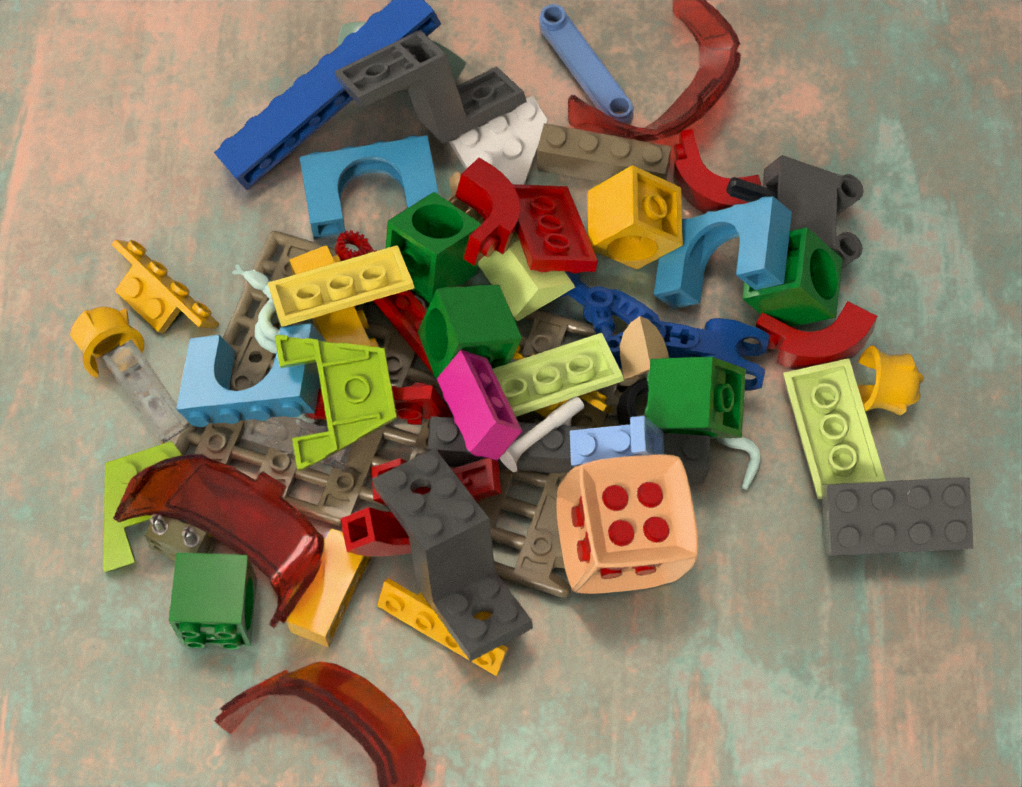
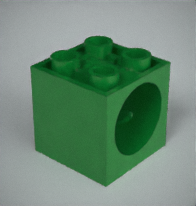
M432 192L388 220L385 249L398 245L414 284V289L411 290L428 303H431L436 289L458 287L477 274L478 262L472 265L463 258L470 235L481 223L437 193Z
M808 227L792 230L789 234L784 284L754 290L744 282L742 299L759 314L763 312L790 327L836 318L843 259Z
M499 284L436 289L417 332L436 381L460 350L487 358L493 369L510 363L522 340Z
M715 357L650 359V370L647 373V384L649 387L648 404L645 407L644 415L660 428L663 433L710 436V438H742L746 369Z
M176 553L169 623L180 643H184V646L200 649L204 648L206 644H215L228 650L240 649L241 645L251 646L257 577L248 555Z

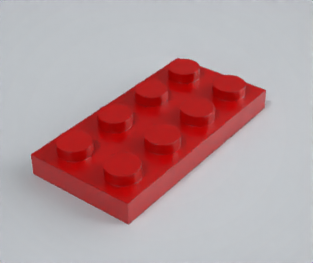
M512 184L520 201V215L515 230L530 270L539 272H595L598 260L568 186Z

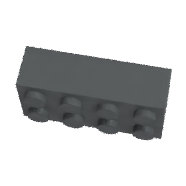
M970 477L821 484L826 555L840 556L974 549Z

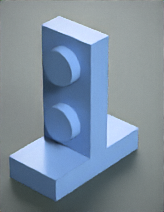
M645 416L630 417V425L570 431L571 466L573 467L600 459L664 454L663 431Z

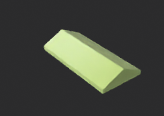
M480 217L478 222L482 224L484 222L483 218ZM516 230L514 231L511 244L504 254L494 250L489 257L483 256L478 261V267L491 285H500L516 321L523 319L575 288L565 271L539 272L530 270Z
M602 333L493 368L515 417L624 381L623 375Z
M850 359L784 372V382L817 499H822L821 484L886 481Z

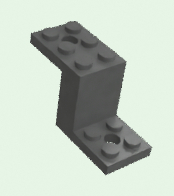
M421 30L334 71L338 83L361 108L375 105L382 98L407 89L417 118L442 144L447 141L456 140L461 134L475 127L484 126L489 120L503 113L512 112L517 106L527 102L524 91L497 66L456 86L446 54Z
M436 448L373 478L375 490L409 535L417 588L470 662L533 629L532 619L495 572L488 516ZM421 487L431 489L427 494L424 495L413 493L416 489ZM482 611L492 614L489 619L483 621L474 618L477 613Z

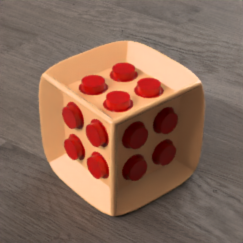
M652 454L595 460L572 468L560 483L557 490L556 503L557 523L565 571L573 592L599 594L652 588L679 580L695 565L698 557V532L688 477L680 457Z

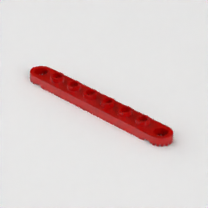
M352 230L341 233L334 247L335 253L341 261L377 251L370 246L368 239L364 238L363 234L359 235L357 231L353 233ZM345 244L355 245L359 250L352 252V249L348 251L349 248H345ZM410 290L373 300L434 375L417 333L427 312Z

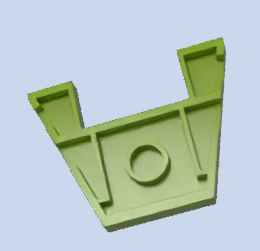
M280 334L274 335L281 369L317 362L328 431L292 438L298 471L308 469L397 420L384 348L341 342H323L310 338H293Z
M172 441L105 462L103 569L105 573L136 563L126 528L149 521L156 512L165 516L195 506L202 530L207 532L209 538L236 530L228 515Z

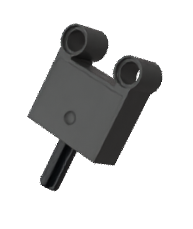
M781 155L764 169L763 186L736 177L729 180L726 192L732 197L747 202H753L762 197H775L792 211L790 231L808 227L843 259L842 269L861 256L862 244L855 234L843 232L836 236L837 214L842 213L863 196V186L855 176L851 174L839 175Z

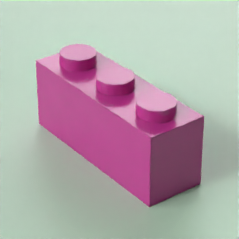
M460 350L439 375L437 381L443 392V398L448 403L454 416V422L462 433L468 451L478 457L484 456L498 460L520 435L522 429L488 359Z

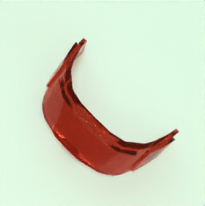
M673 0L672 11L674 15L684 23L694 36L699 47V69L691 84L657 120L645 128H638L618 121L585 103L575 95H571L568 98V123L574 129L645 142L664 139L680 133L700 120L728 90L739 68L741 53L737 51L740 41L733 27L706 0Z
M189 454L164 459L133 476L113 517L119 523L128 519L153 514L183 520L206 531L238 554L248 555L250 562L268 577L277 595V608L269 623L274 629L280 621L283 624L286 622L313 582L322 563L320 558L324 551L323 535L315 529L305 515L282 498L286 489L285 485L264 471L255 480L230 465L209 459L204 455Z
M318 661L291 672L285 669L231 699L220 708L222 713L214 720L217 725L231 734L269 695H295L317 706L364 748L376 765L379 787H421L426 768V760L423 758L424 747L419 734L404 712L366 678L335 663Z

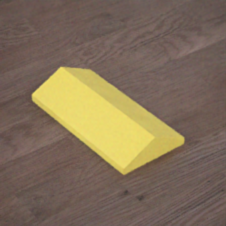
M398 245L268 282L281 327L414 289L413 281Z

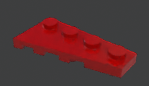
M414 383L411 387H396L392 385L397 417L406 419L408 424L422 425L423 419H430L431 417L452 418L451 411L433 386L425 383ZM321 388L318 391L315 413L307 414L311 419L327 420Z

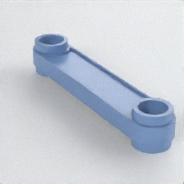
M557 4L545 6L539 16V27L542 34L549 41L608 125L615 130H624L629 127L634 113L631 100L620 88L565 10ZM619 111V112H624V113H623V114H616V113H614V112Z

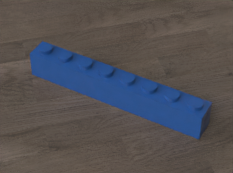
M391 0L381 11L372 14L368 18L367 23L355 33L346 36L342 44L334 51L324 55L318 64L307 74L299 76L287 91L273 98L267 108L257 116L251 117L234 136L225 139L214 152L215 155L238 182L248 190L353 100L338 83L334 71L418 30L429 36L441 25L435 11L425 0Z

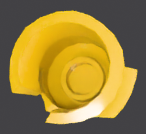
M102 306L85 310L75 321L70 332V336L83 353L82 361L84 368L95 378L99 374L96 358H100L119 345L120 348L109 356V361L120 376L138 361L145 348L142 334L129 324L126 308L118 311L111 307Z
M875 346L866 348L858 359V363L876 370L875 385H858L865 412L879 408L890 411L898 416L903 415L906 412V408L920 400L919 388L920 384L924 381L923 375L919 372L913 357L909 353L889 355Z

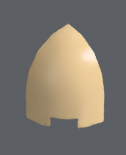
M641 316L628 325L620 343V360L624 379H639L640 375L647 373L650 370V359L669 358L666 344L659 330L651 321Z

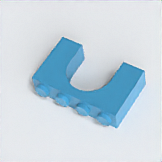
M428 135L420 137L408 136L402 140L390 142L378 141L372 145L360 147L347 146L336 151L313 152L306 156H300L310 225L314 239L337 236L344 233L345 226L341 208V197L346 186L353 179L361 175L381 173L395 179L404 191L407 208L432 192L439 195Z
M771 196L762 197L759 200L745 204H736L730 208L715 212H706L704 215L682 219L683 246L659 258L654 296L672 309L699 304L701 301L704 272L709 258L720 245L737 237H740L736 276L754 290L784 284L792 211L775 197Z
M312 323L280 327V335L301 339H318L319 341L326 342ZM221 335L190 338L176 410L192 426L206 427L208 424L214 423L235 424L239 421L252 419L265 421L271 417H299L301 414L315 413L320 384L317 362L281 369L276 351L274 364L263 380L251 388L231 391L230 379L235 350Z

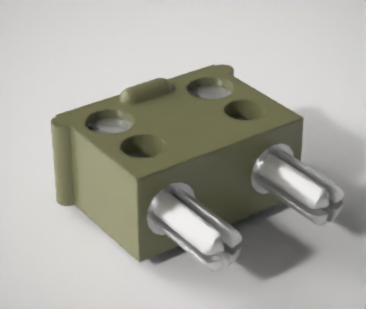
M157 512L151 516V524L145 534L150 549L168 556L173 561L176 560V553H213L216 546L211 543L206 531Z

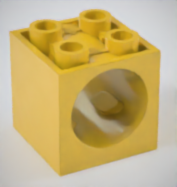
M632 165L588 191V238L594 252L638 270L683 246L681 187Z

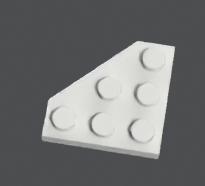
M533 96L526 98L527 102L517 106L512 112L503 113L489 120L484 126L475 127L461 134L456 140L449 141L465 170L479 157L502 172L512 184L525 185L537 157V148L544 123L548 124L546 116Z

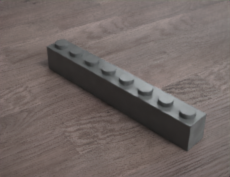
M430 418L428 451L436 448L449 466H463L487 458L475 456L468 451L462 433L454 422V418ZM519 423L522 432L515 440L522 437L538 424ZM559 426L553 429L521 454L517 460V470L568 473L574 468L571 466L570 431L591 428ZM663 433L664 454L680 457L688 477V482L704 483L710 469V436ZM499 458V469L509 470Z

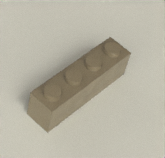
M544 123L537 148V170L604 182L634 165L667 180L671 146Z

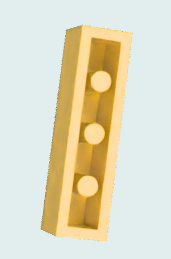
M327 245L289 259L293 275L341 262L338 255H331ZM352 306L312 318L316 329L326 342L379 347L376 339H369L365 330L369 329V325L362 309L356 311L355 307Z

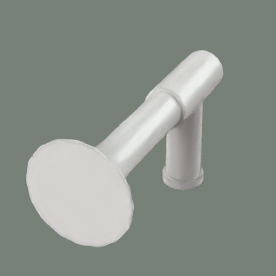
M578 396L569 399L550 413L546 419L515 440L500 457L503 464L509 470L516 473L517 460L529 447L559 426H571L572 417L584 409L582 400Z

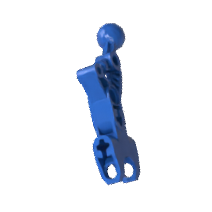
M565 271L575 288L560 297L569 295L584 306L583 316L587 321L593 323L596 334H603L619 369L622 368L620 343L624 332L613 336L615 324L612 315L619 317L628 325L641 316L651 321L657 327L666 344L669 358L715 357L745 368L746 374L756 377L754 379H745V391L762 388L765 369L756 363L743 359L741 356H759L766 353L769 334L763 330L736 320L724 318L710 319L706 322L704 329L660 321L659 316L654 311L626 293L602 286L590 288L580 281L579 273ZM753 338L757 339L761 343L750 344L744 342V340Z

